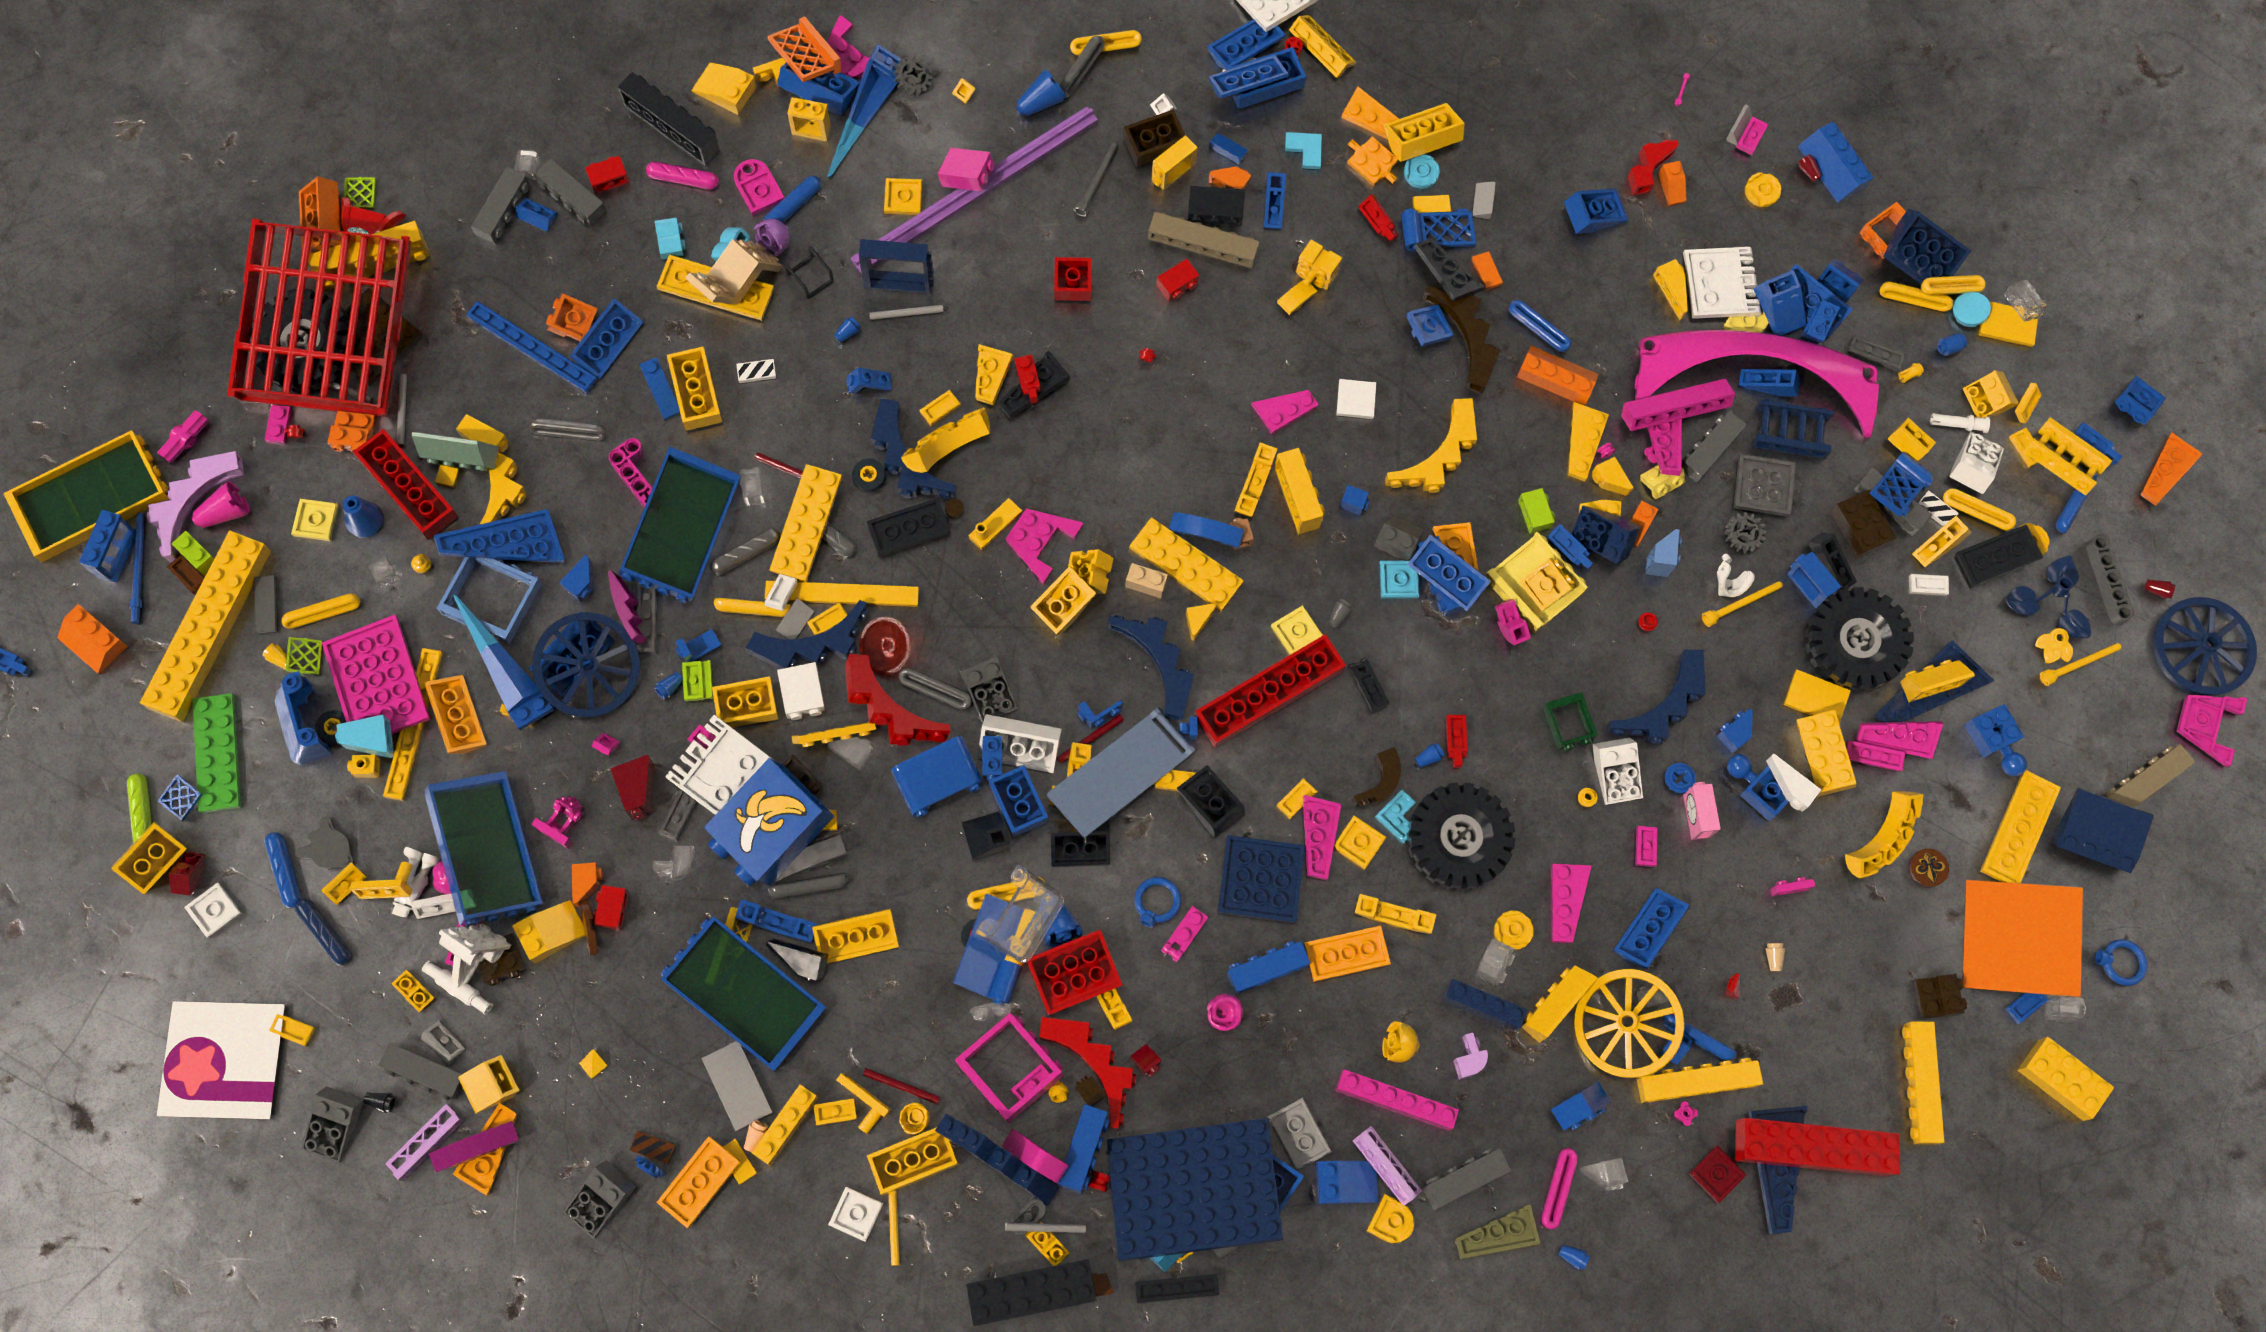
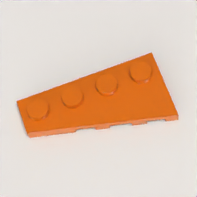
M2171 432L2140 495L2156 506L2203 454Z

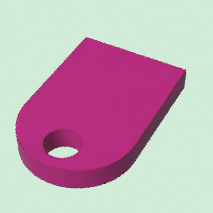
M750 159L743 161L736 167L734 171L735 185L752 216L777 205L785 198L769 168L763 162ZM747 167L753 168V171L751 173H745L744 169Z

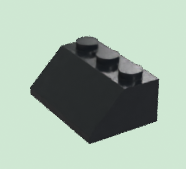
M1190 186L1188 221L1213 226L1220 224L1231 227L1242 226L1245 189Z
M1050 820L1051 866L1110 864L1109 820L1086 838L1068 820Z

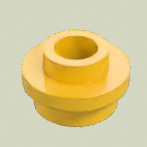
M1584 788L1578 794V801L1584 807H1592L1597 802V793L1591 788ZM1585 794H1589L1591 800H1587Z

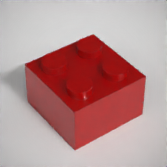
M1055 257L1054 300L1091 301L1092 258Z

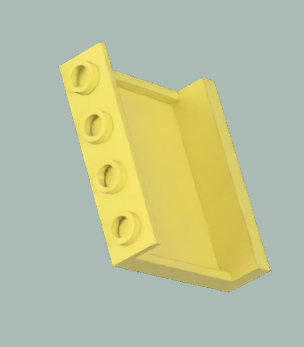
M1538 532L1497 567L1490 569L1485 577L1491 580L1489 585L1504 601L1515 600L1520 618L1526 621L1528 628L1534 634L1579 598L1588 588L1585 580L1574 573L1572 566L1569 563H1565L1560 553L1556 549H1552L1547 539ZM1548 558L1558 559L1563 565L1561 570L1564 574H1569L1574 579L1575 583L1573 586L1575 589L1562 599L1557 600L1546 610L1541 611L1520 583V580Z

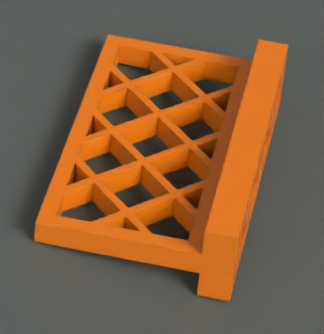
M806 17L800 18L799 24L768 36V41L802 82L830 71L834 74L841 72L840 57ZM797 31L800 33V36L791 35ZM779 38H780V39H785V40H784V43H783V42H778V41H776V40L779 39ZM788 41H797L796 45L789 44ZM800 43H808L809 46H800ZM785 48H786V49H792L793 52H792V53H789V52H785L784 50H785ZM797 50L806 52L805 55L796 54ZM809 53L818 54V56L812 57L809 56ZM794 59H798V60H802V62H801V63H795V62H793V60H794ZM806 61L815 62L813 66L805 64ZM818 63L826 64L827 66L818 67ZM802 70H809L811 72L804 75Z

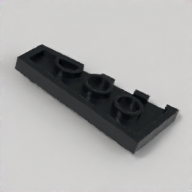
M1430 238L1416 243L1414 249L1453 302L1483 291L1485 286L1481 282L1477 283L1473 279L1474 276L1462 270L1459 267L1460 264L1456 260L1450 259L1447 256L1448 253Z
M1049 350L1044 354L1045 357L1035 364L1041 387L1040 391L1036 392L1038 400L1070 380V375ZM1020 383L1014 386L999 401L1000 408L1010 419L1032 405L1029 394L1024 395Z

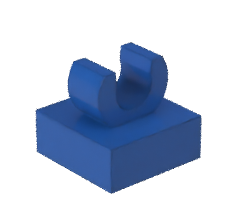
M1197 716L1189 717V723H1180V734H1189V740H1197Z

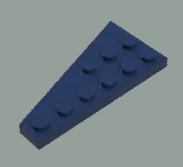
M1952 640L1925 667L1931 665L1938 667L1940 663L1947 660L1952 662L1960 660L1974 672L1975 676L1961 687L1912 702H1908L1902 688L1874 716L1881 723L1906 722L1992 683L1994 679Z
M1807 1106L1749 1111L1748 1115L1752 1119L1805 1124L1804 1118L1805 1113H1807ZM1757 1163L1769 1234L1792 1232L1795 1209L1793 1204L1794 1196L1797 1193L1796 1181L1800 1168Z

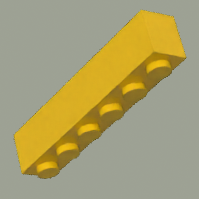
M1908 1022L1904 1024L1902 1036L1906 1043L1904 1048V1057L1907 1059L1905 1074L1909 1080L1907 1096L1910 1099L1911 1105L1909 1108V1118L1912 1119L1910 1136L1914 1144L1944 1143L1935 1024L1934 1022Z
M1751 1058L1740 1059L1739 1063L1732 1064V1061L1720 1062V1066L1715 1067L1710 1063L1700 1065L1701 1069L1693 1070V1066L1681 1068L1680 1072L1667 1069L1662 1070V1074L1654 1075L1653 1073L1637 1079L1641 1103L1758 1087L1763 1085L1758 1060L1751 1061Z

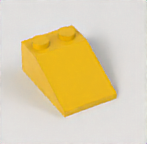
M709 63L691 91L739 115L757 87L753 75L738 68Z
M1069 566L1030 608L1056 634H1063L1097 593Z
M571 900L530 915L512 925L529 960L534 964L585 937L583 923Z

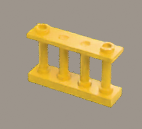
M2051 417L2038 431L2042 435L2040 440L2037 441L2034 438L2023 451L2085 496L2097 483L2092 479L2097 472L2100 476L2112 462L2110 458ZM2048 440L2058 446L2055 452L2045 446ZM2064 451L2073 457L2070 463L2060 457ZM2080 462L2089 468L2086 474L2076 468Z

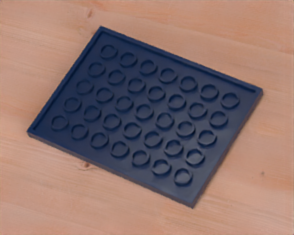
M1268 1118L1107 1139L1119 1262L1283 1240Z

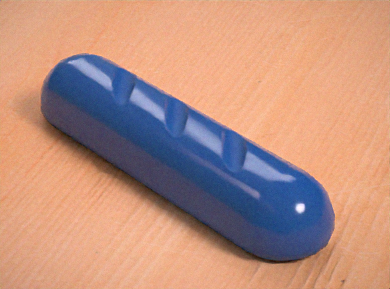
M808 176L767 213L764 220L776 219L782 223L787 221L821 189V180L817 176Z
M1514 300L1510 303V314L1559 352H1565L1570 349V338L1521 300Z
M2097 472L2092 477L2094 481H2096L2098 478ZM2077 489L2073 491L2056 521V528L2060 533L2065 534L2068 532L2089 493L2085 496Z
M272 832L265 837L264 844L281 901L287 908H295L296 903L302 897L285 839L280 833Z
M1673 1014L1663 1016L1664 1026L1674 1031L1676 1028L1675 1016ZM1684 1021V1034L1693 1039V1043L1725 1061L1733 1060L1736 1057L1737 1052L1734 1049Z

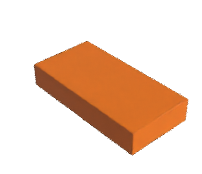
M1489 251L1472 257L1471 260L1481 283L1485 286V291L1502 285V279Z

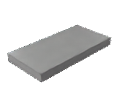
M735 1041L702 1058L736 1132L752 1124L753 1120L759 1121L773 1113L748 1058L738 1042Z

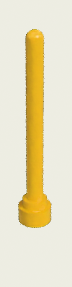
M1778 581L1717 611L1709 610L1702 613V620L1707 627L1715 625L1720 617L1782 588L1783 583Z
M2116 643L2057 670L2047 669L2042 671L2040 679L2045 686H2049L2055 683L2058 677L2119 651L2122 646L2120 643Z

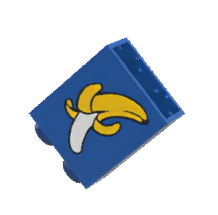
M768 758L704 828L713 836L708 843L709 847L721 858L726 859L731 855L739 863L734 872L742 881L749 886H752L756 881L771 885L835 816L782 763Z

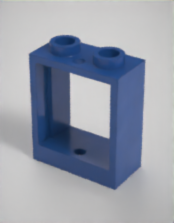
M1825 300L1816 303L1801 337L1815 344L1824 342L1840 307Z
M1810 552L1808 555L1805 553L1800 555L1790 565L1792 569L1787 573L1815 608L1842 587L1813 552Z

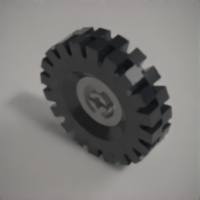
M297 289L288 290V297L284 298L278 346L289 347ZM305 289L297 341L299 349L307 350L309 335L306 332L310 331L315 292L312 289ZM323 293L315 351L326 352L333 306V299L329 298L325 293ZM269 302L264 305L265 315L262 319L259 344L270 345L275 305L272 306ZM341 306L334 353L345 354L350 316ZM250 328L249 336H248V337H250L251 339H252L253 328ZM258 352L256 366L265 376L269 353ZM284 354L276 355L273 383L279 387H283L287 362V355ZM295 357L291 391L295 392V389L300 392L302 391L306 357ZM314 359L310 386L315 390L321 389L325 359ZM333 361L330 384L338 379L335 374L337 370L342 373L344 361Z
M1854 587L1850 591L1846 588L1839 590L1835 595H1830L1814 610L1807 623L1809 627L1805 630L1804 639L1809 640L1805 648L1807 654L1813 655L1810 662L1814 669L1820 667L1822 671L1819 675L1825 680L1830 677L1833 679V684L1841 687L1845 685L1848 690L1857 692L1859 689H1862L1863 692L1872 691L1876 687L1879 689L1888 684L1905 669L1909 663L1907 659L1912 656L1914 648L1910 646L1914 642L1913 632H1908V628L1912 626L1908 617H1901L1904 610L1899 604L1893 607L1891 605L1892 598L1886 594L1883 597H1879V591L1871 588L1864 592L1863 587ZM1854 630L1855 632L1848 637L1849 641H1847V632ZM1867 640H1869V649L1862 651L1861 649L1868 644Z
M1458 782L1449 783L1446 787L1440 786L1434 789L1421 800L1409 819L1407 826L1409 831L1406 835L1407 843L1410 844L1408 849L1410 857L1416 860L1415 866L1419 872L1424 871L1427 874L1426 879L1432 883L1436 881L1440 883L1439 887L1448 890L1452 887L1455 888V891H1466L1468 888L1473 890L1488 884L1505 869L1504 867L1509 863L1513 855L1511 852L1515 848L1516 838H1513L1515 827L1514 822L1510 823L1509 821L1510 812L1507 807L1504 809L1501 807L1500 803L1502 801L1496 795L1491 797L1488 794L1489 790L1483 787L1479 789L1474 788V784L1471 783L1458 785ZM1468 828L1470 831L1453 847L1450 843ZM1448 833L1450 834V842L1447 837ZM1461 847H1464V848H1465V850L1456 849V848H1461Z

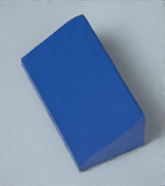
M1219 133L1209 142L1210 149L1239 165L1249 151Z
M525 198L516 206L515 216L522 221L548 231L558 212Z

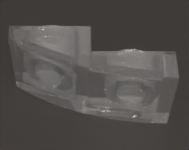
M983 1004L971 1008L969 1014L977 1021H985V1018L990 1019L991 1011L996 1016L1005 1017L1006 1014L1011 1013L1012 1004Z

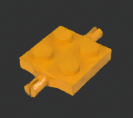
M1373 136L1361 146L1353 139L1348 143V146L1355 150V153L1348 160L1347 164L1371 185L1375 186L1384 178H1387L1392 184L1398 180L1391 173V169L1398 163V158Z

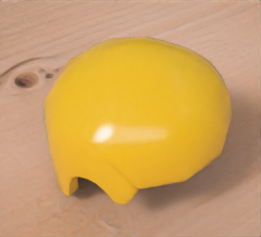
M910 1103L900 1112L899 1123L906 1133L914 1135L921 1133L929 1125V1111L921 1103Z

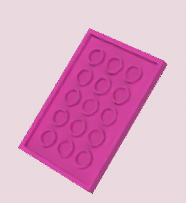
M396 615L322 642L346 722L384 715L390 720L391 734L430 720L400 622Z

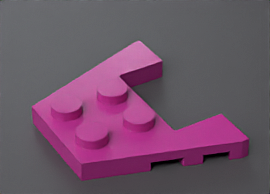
M840 15L827 43L840 57L841 73L856 80L863 75L869 58L843 39L853 29V24Z
M1026 509L1006 537V542L1022 558L1032 573L1038 577V580L1044 584L1052 573L1053 568L1038 560V557L1057 530L1075 539L1082 529L1083 523Z
M2188 695L2184 699L2177 732L2223 766L2229 767L2232 764L2235 750L2216 743L2223 711L2226 710L2241 716L2244 714L2248 698Z

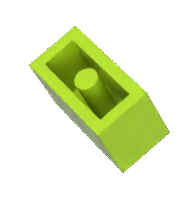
M1543 488L1522 493L1518 502L1529 533L1532 534L1550 529L1554 524L1555 514L1549 508V497L1544 493Z
M185 531L171 544L205 576L214 558Z

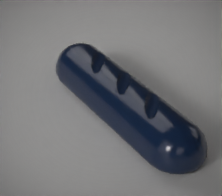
M299 900L295 905V913L336 965L347 964L351 959L349 948L311 900Z

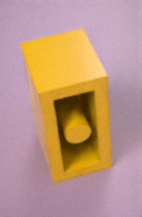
M1909 418L1899 425L1887 438L1901 452L1904 451L1917 462L1936 443Z

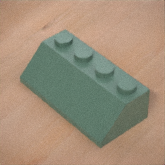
M412 432V438L419 457L427 459V463L438 464L439 461H442L443 465L452 467L456 463L461 468L471 469V466H476L475 469L487 471V468L495 469L499 446L474 440Z

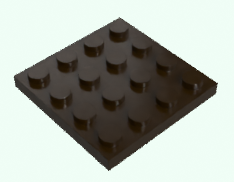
M370 288L361 294L355 335L356 346H354L353 350L355 351L354 355L364 356L373 292ZM381 297L372 357L384 358L391 308ZM352 304L345 310L349 316ZM403 316L395 362L423 336L422 332ZM352 363L351 371L360 379L362 364ZM370 366L369 387L381 377L382 366Z

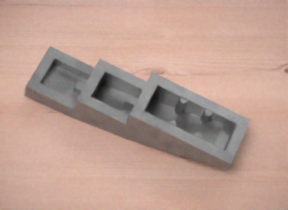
M841 835L806 847L773 884L809 872L812 868L847 855Z

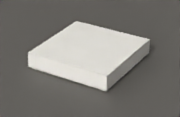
M1339 379L1336 416L1373 419L1376 382Z
M218 882L184 907L208 939L243 914Z
M845 1187L828 1225L866 1242L883 1203Z

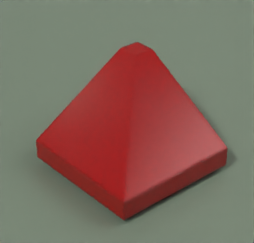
M1738 973L1730 976L1725 992L1726 995L1736 999L1740 995V974Z

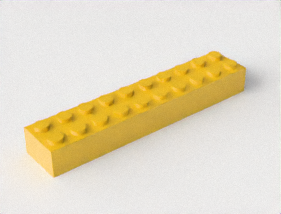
M229 530L147 687L140 704L151 711L182 723L184 722L193 705L192 699L197 697L255 584L254 577L259 576L271 553V550L264 543Z

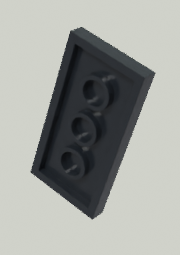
M939 498L867 521L879 557L951 534Z
M2027 524L1958 551L1955 554L1972 587L2043 558Z

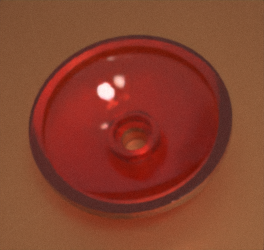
M878 617L870 621L863 629L859 641V650L861 655L869 656L872 671L878 674H893L907 664L912 651V640L908 629L902 622L892 617Z

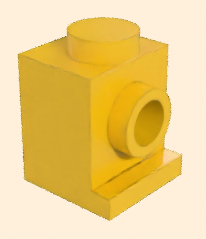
M374 754L352 755V760L348 761V771L355 778H379L380 758Z

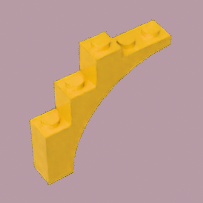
M1473 398L1454 399L1451 406L1449 433L1439 449L1428 459L1416 466L1402 471L1388 472L1385 478L1386 486L1399 488L1402 485L1417 487L1423 484V491H1429L1430 493H1437L1443 489L1445 485L1443 469L1453 471L1459 468L1461 463L1460 447L1462 449H1470L1475 446L1477 441Z
M466 414L456 428L462 438L499 446L495 469L488 468L491 490L488 507L480 523L484 524L500 520L502 516L508 513L510 505L517 508L519 504L524 502L526 491L523 486L510 480L517 472V465L514 460L501 454L508 447L509 441L505 434Z

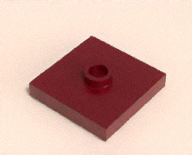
M1718 1145L1688 1173L1717 1204L1747 1176Z

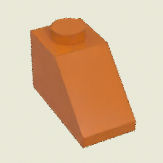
M1676 161L1663 164L1658 177L1668 206L1685 203L1686 178L1681 162Z
M1235 166L1211 171L1208 182L1217 188L1246 190L1250 185L1252 175L1247 170Z
M1644 501L1640 502L1630 521L1640 526L1633 544L1635 547H1638L1658 511L1657 508Z
M596 862L572 864V900L576 907H580V901L587 900L600 886V880L603 879V871Z

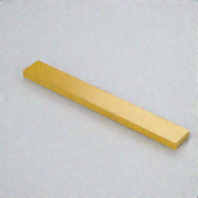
M766 581L765 600L775 581ZM798 582L788 602H795L796 599H799L804 603L838 604L840 602V604L856 605L859 600H862L867 605L918 607L919 587Z
M422 648L416 675L428 710L430 699L424 683L436 680L443 653L442 651ZM425 722L400 731L383 797L404 801Z

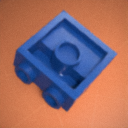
M2136 375L2114 403L2118 405L2121 411H2126L2133 416L2135 422L2145 425L2155 415L2166 397Z

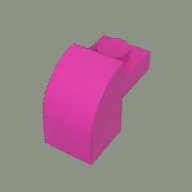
M1510 599L1495 606L1499 621H1497L1498 626L1509 643L1517 645L1531 638L1526 621L1519 616L1515 600Z

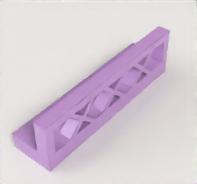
M445 1104L385 1164L391 1169L393 1175L398 1180L404 1181L429 1157V1153L435 1151L464 1120L448 1104ZM448 1111L452 1116L444 1124H441V1116ZM437 1127V1131L429 1139L425 1140L426 1131L429 1128ZM422 1142L421 1146L410 1155L411 1145ZM398 1158H406V1161L398 1169L393 1165Z
M1372 1126L1353 1140L1354 1144L1403 1206L1412 1201L1422 1191Z

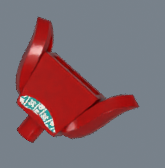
M348 197L341 198V224L344 232L375 234L398 226L407 216L402 211H396L386 216L385 214L354 207Z

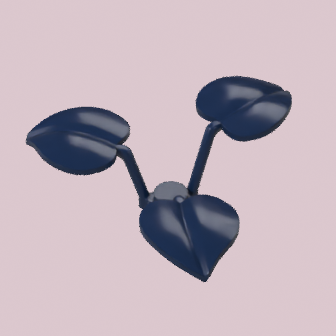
M2071 555L2054 561L2047 568L2046 575L2048 580L2056 584L2039 598H2036L2035 592L2026 586L2013 589L2006 598V603L2013 611L2021 615H2033L2039 610L2037 602L2049 594L2054 593L2057 597H2065L2063 608L2065 616L2059 619V628L2066 630L2071 638H2089L2091 636V627L2086 616L2076 609L2067 612L2068 599L2070 597L2068 592L2079 580V574Z

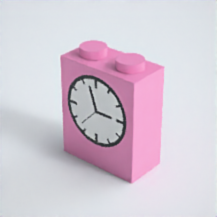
M1705 782L1694 783V786L1689 788L1683 795L1691 840L1711 838L1721 830L1712 784H1705Z

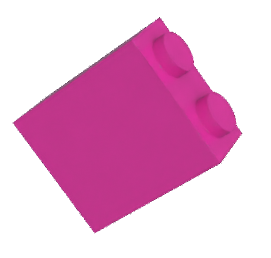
M950 148L938 172L942 187L982 191L988 182L991 171L994 170L995 163L990 152Z

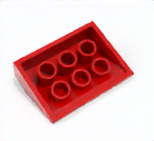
M1101 929L1026 959L1048 1015L1122 986Z

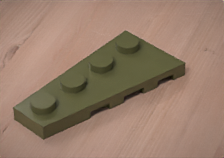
M1531 1204L1462 1235L1455 1240L1460 1260L1529 1248L1541 1244Z

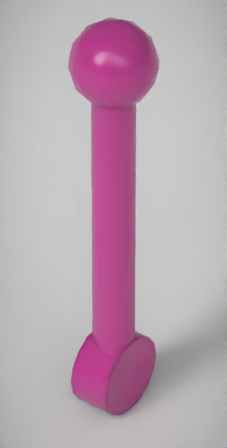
M1689 73L1683 75L1684 81L1679 96L1674 102L1676 106L1682 104L1681 98L1687 80L1690 79Z

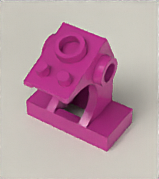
M562 796V798L555 800L553 805L555 811L550 819L542 822L535 818L532 826L564 847L569 848L572 841L565 835L574 822H578L582 817L583 812L581 810L583 806L572 796ZM562 813L569 816L563 826L556 823Z

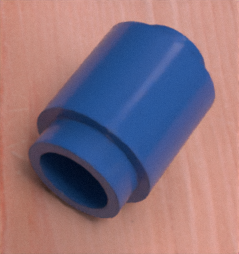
M1956 333L1941 338L1937 344V349L1944 356L1962 351L1967 346L1966 337L1963 334Z

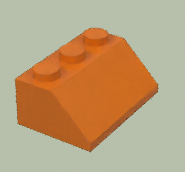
M79 604L64 617L57 636L62 643L99 675L128 647Z

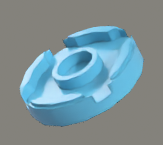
M1426 154L1408 159L1404 168L1406 181L1411 186L1419 189L1433 186L1440 174L1439 164L1434 161L1433 157Z
M1978 292L1963 293L1955 300L1952 313L1959 324L1975 327L1986 322L1990 315L1991 305L1989 300Z

